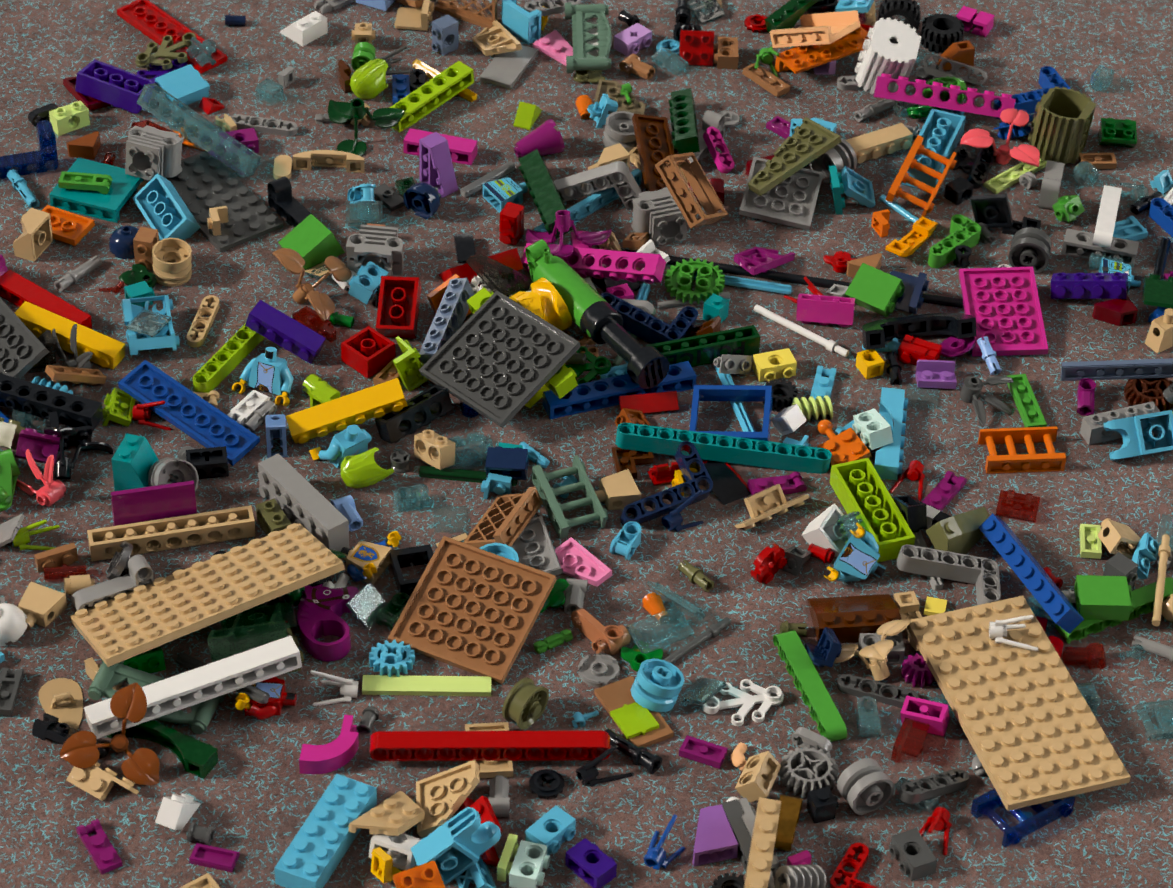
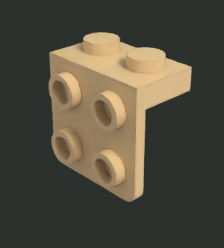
M424 0L422 8L399 7L395 28L428 31L429 22H432L434 2L432 0Z

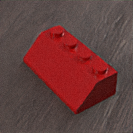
M514 248L450 268L438 275L445 282L457 274L460 278H468L469 283H471L474 276L477 277L479 273L484 275L485 272H488L489 276L495 273V278L505 275L510 278L519 275L518 271L524 268L518 250Z

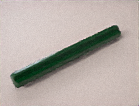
M420 466L419 477L477 483H482L483 480L487 479L485 471L453 468L439 470L432 466ZM512 479V486H516L518 480Z

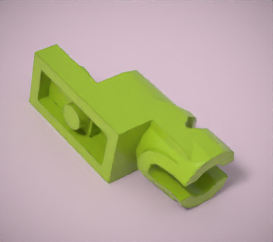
M315 374L309 375L302 384L306 387L303 391L310 396L311 407L340 397V392L329 385L325 380L322 381Z

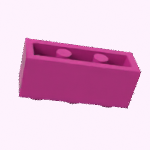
M799 293L796 321H801L804 324L819 322L820 325L838 324L840 327H848L853 325L855 298Z

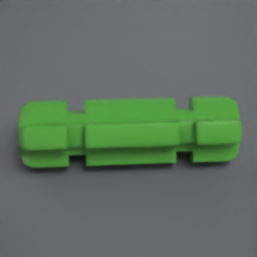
M565 629L560 631V634L556 633L544 638L543 641L535 642L533 646L535 651L541 654L546 652L547 649L550 650L562 645L564 641H571L573 635L571 630Z

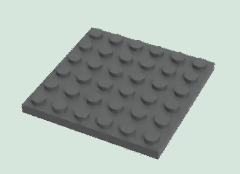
M496 291L419 371L421 375L433 383L447 388L451 395L503 428L570 359L581 345L579 341L504 294Z

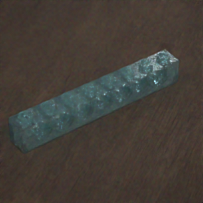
M155 83L144 85L137 100V104L142 106L144 111L152 113L157 120L168 124L170 129L181 133L184 139L194 142L197 148L207 151L210 157L221 161L223 166L234 170L236 175L242 178L254 175L262 158L261 156Z

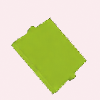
M636 702L629 705L624 704L623 707L610 711V716L627 739L641 734L645 735L647 732L659 728L658 722L650 711Z

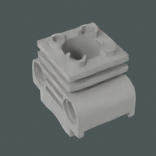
M148 125L144 128L134 126L128 131V140L126 141L125 174L151 180L157 173L168 178L177 176L182 172L181 153L184 138H180L178 133L159 130Z
M667 187L657 191L638 193V198L632 199L633 224L631 227L635 233L648 232L649 240L654 241V245H664L674 241L679 242L687 238V222Z
M361 224L359 233L348 237L346 243L347 267L351 271L357 273L362 265L366 266L371 261L388 271L387 276H403V240L398 237L397 227Z

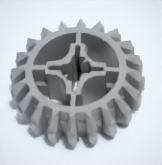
M806 745L803 749L796 747L795 751L789 750L780 763L779 777L782 786H786L787 792L794 790V796L802 793L803 799L806 794L808 795V791L825 787L834 789L838 780V765L835 762V758H831L830 753L824 754L823 748L816 750L813 746L812 749H808Z

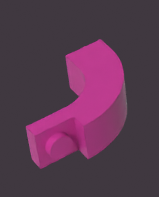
M344 715L341 733L333 742L325 745H302L299 758L300 774L329 773L351 761L359 747V732H357V725L353 724V715Z

